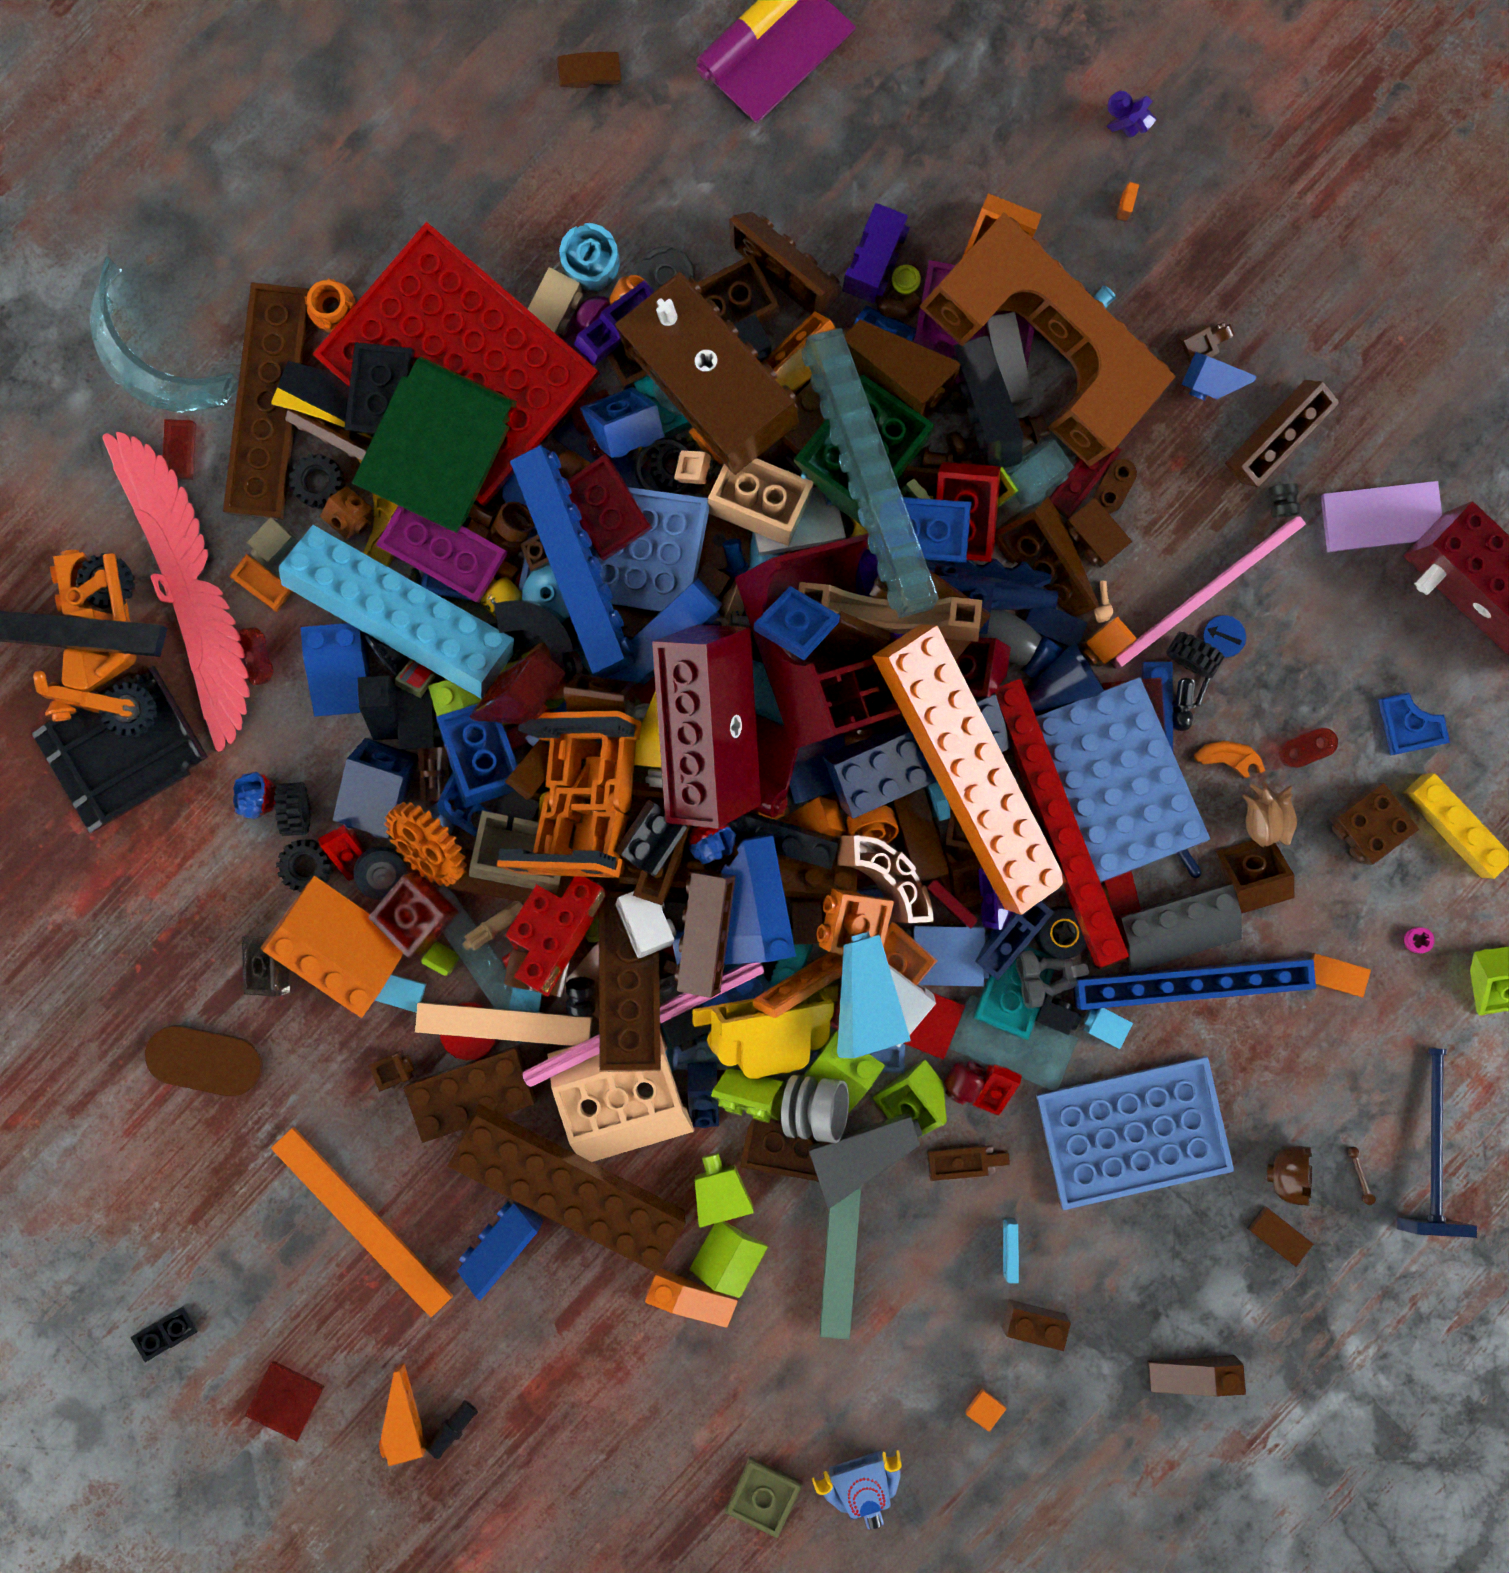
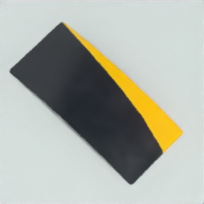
M288 361L271 404L302 412L345 427L349 387L335 374ZM359 433L371 439L374 437V434Z

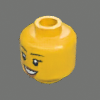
M502 577L499 580L493 578L480 603L497 620L494 603L522 600V591L508 577Z

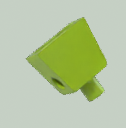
M719 1153L703 1156L702 1160L706 1172L695 1175L699 1227L753 1214V1203L736 1166L722 1167Z

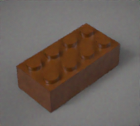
M517 1045L410 1082L404 1086L403 1089L422 1143L464 1129L478 1104L501 1116L534 1105L538 1099L534 1087L528 1086L523 1079L522 1073L527 1070L520 1046Z

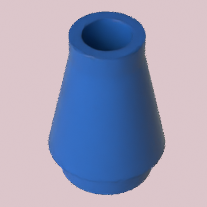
M1044 636L1039 642L1032 658L1022 670L1033 679L1037 678L1059 656L1063 649Z

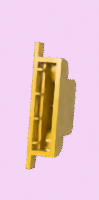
M836 983L825 986L777 1018H773L755 1009L753 999L693 1009V1026L711 1024V1032L707 1038L709 1048L716 1054L722 1064L726 1066L738 1064L747 1078L761 1079L765 1076L791 1073L792 1071L804 1068L809 1063L810 1050H817L827 1043L830 1035V1020L834 1013L833 1001H838L839 985Z

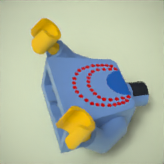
M881 1450L829 1467L830 1477L828 1472L824 1471V1478L822 1480H815L814 1477L811 1478L816 1493L823 1495L840 1512H848L851 1519L864 1516L869 1530L877 1529L884 1524L880 1511L891 1507L890 1499L897 1492L901 1477L900 1468L902 1467L900 1452L896 1450L895 1456L887 1457L886 1452L882 1453Z

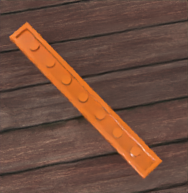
M292 1127L271 1147L272 1151L430 1318L453 1297V1294L295 1127Z

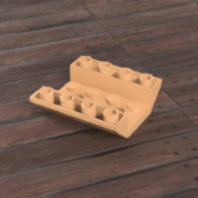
M661 1025L660 1071L599 1072L598 1054L550 1078L553 1095L569 1144L577 1155L594 1162L694 1132L686 1103H681L665 1053L668 1047ZM570 1046V1047H567V1048H564V1049H560V1050H557V1051L548 1053V1054H547V1055H548V1059H550V1058H552V1057H554V1056H556V1055H558V1054H560V1053H562V1052H564V1051H566V1050H568V1049H570V1048H572V1047H574V1046ZM643 1082L649 1083L653 1087V1095L650 1097L641 1096L637 1090L638 1085ZM586 1099L593 1100L597 1105V1112L593 1114L585 1113L582 1109V1102Z

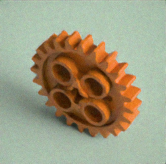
M402 802L400 805L397 804L385 816L387 821L384 825L389 828L386 833L393 837L390 842L397 846L396 852L404 855L403 861L411 863L412 870L416 868L419 870L421 877L427 875L431 883L435 880L439 886L444 884L447 887L450 884L453 885L466 872L464 868L467 864L463 861L466 857L459 852L462 847L455 844L454 840L456 837L447 833L449 828L446 826L442 827L439 818L434 820L429 810L424 813L420 805L415 808L412 802L408 804Z

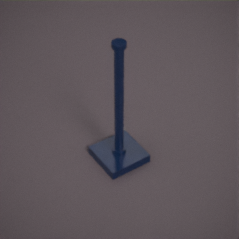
M1429 1048V1054H1432L1430 1215H1427V1219L1397 1217V1229L1418 1235L1477 1238L1476 1225L1446 1220V1216H1443L1444 1055H1447V1049Z

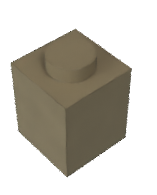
M272 517L247 541L253 548L250 553L260 563L264 564L267 561L274 566L298 542L289 531Z

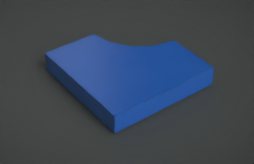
M1410 693L1378 699L1390 756L1450 743L1444 714L1432 715L1422 711L1413 702Z

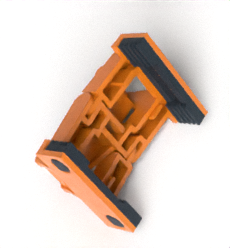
M620 711L521 713L518 731L527 733L542 741H550L545 785L550 790L547 791L544 797L533 852L525 849L500 848L497 867L522 875L619 878L623 874L625 864L623 859L619 857L620 855L615 852V849L625 834L629 816L624 813H627L631 808L635 742L640 740L641 721ZM594 739H602V745ZM584 759L586 763L581 771V762ZM585 800H591L590 804H584ZM581 815H583L582 823H576L573 849L568 846L574 822H580Z

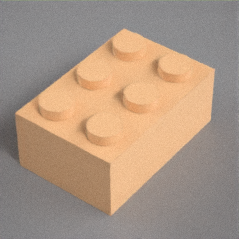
M757 458L736 475L724 464L708 497L709 514L789 546L811 499L814 483L811 480L802 479L799 475Z

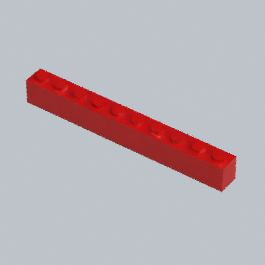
M1020 678L1002 685L994 693L996 694L1013 746L1010 749L1045 839L1067 881L1064 884V888L1094 965L1104 967L1129 957V954L1022 680Z

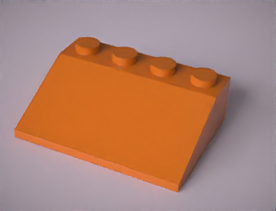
M313 875L260 948L279 963L362 1018L383 989L410 942Z

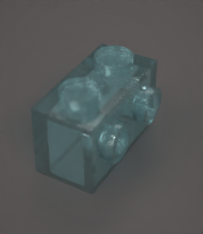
M1054 439L1043 441L1022 459V464L1013 466L1006 473L1018 489V492L1014 495L1020 504L1034 505L1047 496L1045 491L1050 487H1057L1069 478L1067 473L1075 467Z

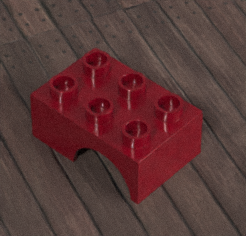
M868 533L773 557L735 577L792 750L902 714L872 657L898 638L890 637L889 643L867 659L848 665L815 650L805 660H802L754 631V623L789 586L799 590L800 582L831 585L856 594L858 563L863 552L872 545Z

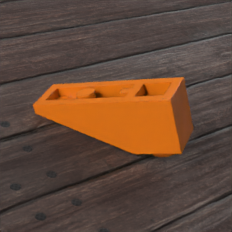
M662 1268L657 1273L655 1272L645 1298V1303L672 1314L726 1328L738 1302V1299L716 1292L707 1286Z
M405 1363L399 1364L393 1373L381 1440L379 1441L381 1456L387 1459L388 1466L421 1458L426 1452L425 1446L427 1443Z

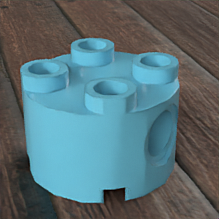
M585 223L584 226L573 227L562 238L559 252L564 273L566 276L580 282L582 289L596 292L602 291L617 276L620 267L617 244L612 234L603 226Z

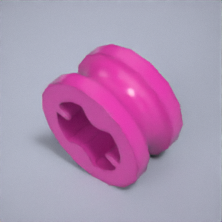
M1414 927L1406 933L1404 943L1406 948L1413 953H1426L1433 948L1434 936L1429 929ZM1423 934L1425 938H1422V940H1426L1425 945L1415 946L1414 943L1416 941H1413L1414 935Z

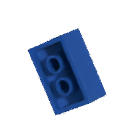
M507 1201L496 1214L500 1217L494 1226L488 1223L478 1235L481 1242L474 1249L469 1246L459 1258L462 1264L457 1272L479 1301H481L537 1234L544 1221L532 1209L516 1201L512 1204Z

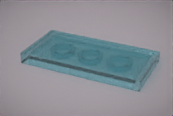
M969 993L949 1048L991 1066L996 1064L1008 1068L1013 1072L1021 1074L1023 1079L1050 1090H1058L1078 1037L1064 1034L1035 1021L1029 1040L1021 1039L973 1019L980 997Z

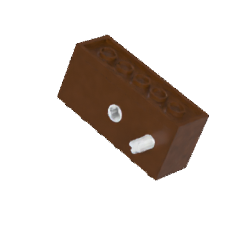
M678 272L615 323V327L629 354L729 470L736 475L799 424L797 415L799 408L794 402L797 398L787 385L782 387L775 380L777 375L768 363L764 365L760 363L756 358L758 353L748 341L743 343L738 338L739 332L730 320L723 321L719 316L721 312L717 305L710 298L706 301L700 294L702 290L692 277L687 280L681 272Z

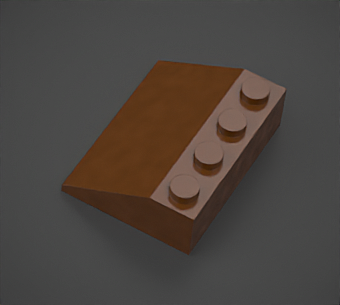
M754 212L733 215L729 219L730 247L743 258L753 254L763 275L810 315L814 311L823 315L838 298L841 292L839 279L830 271L823 272L817 266L818 262L809 253L805 252L802 254L797 250L795 242L789 236L778 234L773 229L774 225L765 216L760 215L758 217Z

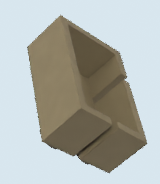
M482 811L470 864L469 877L534 889L537 884L547 891L557 894L561 876L522 875L497 867L500 848L525 849L533 852L539 822L514 817L512 831L506 830L508 816Z

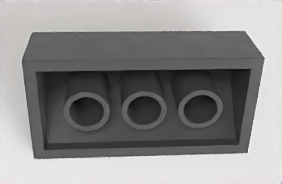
M1219 884L1115 917L1129 954L1127 963L1131 973L1242 939V913L1233 884Z

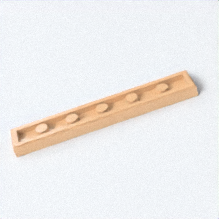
M424 1002L417 1003L415 1032L569 1046H576L591 1038L592 1017Z

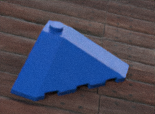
M773 834L743 839L736 848L739 853L730 866L725 863L719 871L720 873L736 875L724 964L760 963L796 957ZM677 929L676 935L673 936L675 940L672 945L677 966L681 961L679 941L681 936L684 935V929L682 931Z

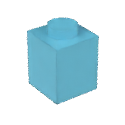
M1105 1008L1090 1009L1083 1021V1024L1086 1025L1084 1031L1118 1049L1122 1047L1133 1025L1132 1022Z

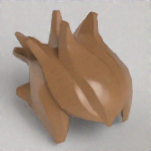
M1265 781L1262 782L1263 790L1254 784H1250L1249 787L1253 790L1255 798L1245 794L1242 796L1248 805L1246 829L1249 836L1262 847L1272 845L1277 841L1284 845H1290L1294 831L1297 828V817L1291 802V797L1293 796L1291 793L1292 786L1290 785L1285 790L1275 794Z

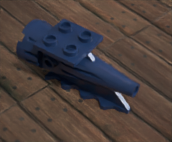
M992 559L991 562H987L984 565L975 564L972 560H966V564L910 560L906 563L909 567L913 568L918 561L970 599L982 600V607L988 612H991V610L1056 609L1058 591L1040 588L1051 583L1052 575L1033 570L1027 562H1020L1013 568L1004 567L997 559ZM989 619L980 629L979 633H988Z

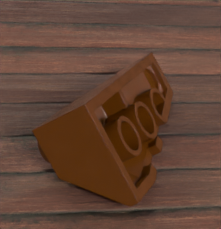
M1048 496L1024 508L996 528L995 542L1012 564L1015 562L1018 564L1020 562H1027L1033 570L1052 575L1051 583L1044 585V587L1050 591H1058L1057 603L1071 616L1077 617L1099 606L1064 520Z

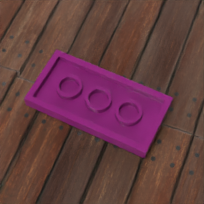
M399 505L376 544L378 547L477 603L481 601L508 553L506 550L461 526L458 533H455Z

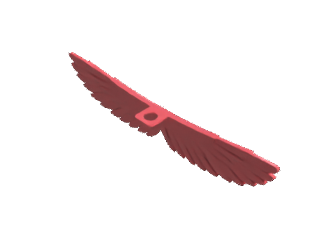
M116 432L117 439L108 433L103 434V441L114 465L113 469L133 507L161 571V574H151V580L158 599L161 602L173 604L194 676L203 718L207 722L216 751L221 752L225 748L226 740L229 744H233L235 741L236 729H242L243 721L241 714H247L244 697L249 698L250 696L249 688L245 679L249 678V675L240 659L245 658L244 649L238 642L241 641L240 635L231 626L236 625V621L228 612L223 610H229L230 608L227 602L220 597L223 595V592L219 587L209 582L197 580L208 558V550L204 549V536L199 534V520L194 518V508L192 503H188V494L185 488H178L176 473L173 469L169 470L167 462L162 455L156 457L152 447L149 444L143 446L142 442L135 436H132L130 440L129 436L122 432ZM158 581L163 585L166 595L161 592Z

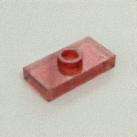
M164 419L162 456L167 462L168 469L175 471L177 479L193 480L196 422L192 420Z

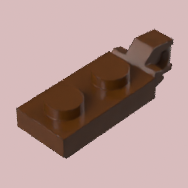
M992 1145L927 1150L930 1181L989 1176L990 1173H995V1166L1010 1165L1008 1151H993Z

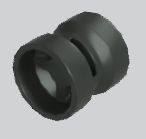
M1297 483L1269 487V497L1273 499L1271 517L1279 518L1301 514V505L1297 502V495L1299 494Z

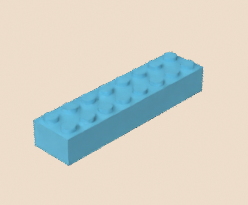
M315 525L311 526L279 565L281 585L482 699L513 656L514 638L504 632L499 633V630Z

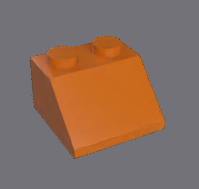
M988 193L963 257L1003 212L1019 223L1020 228L1031 238L1034 237L1042 214Z

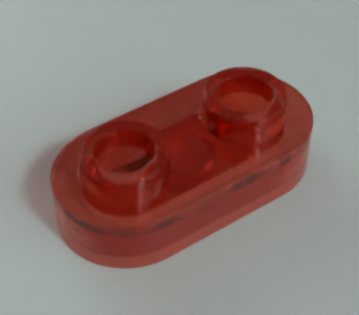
M257 627L243 628L239 632L241 640L238 642L242 645L245 652V658H242L249 675L248 680L252 685L267 684L273 675V665L269 661L266 638Z
M1318 728L1287 740L1280 747V760L1287 767L1299 768L1330 756L1338 747L1337 735L1331 729ZM1319 737L1324 740L1322 748H1319L1316 744ZM1292 748L1298 752L1295 759L1291 758L1289 754Z

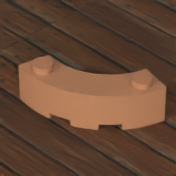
M836 836V838H840L837 847V865L852 867L865 873L876 883L884 898L894 901L890 922H933V910L927 887L922 885L915 872L916 867L902 852H897L887 845L886 842L872 837Z

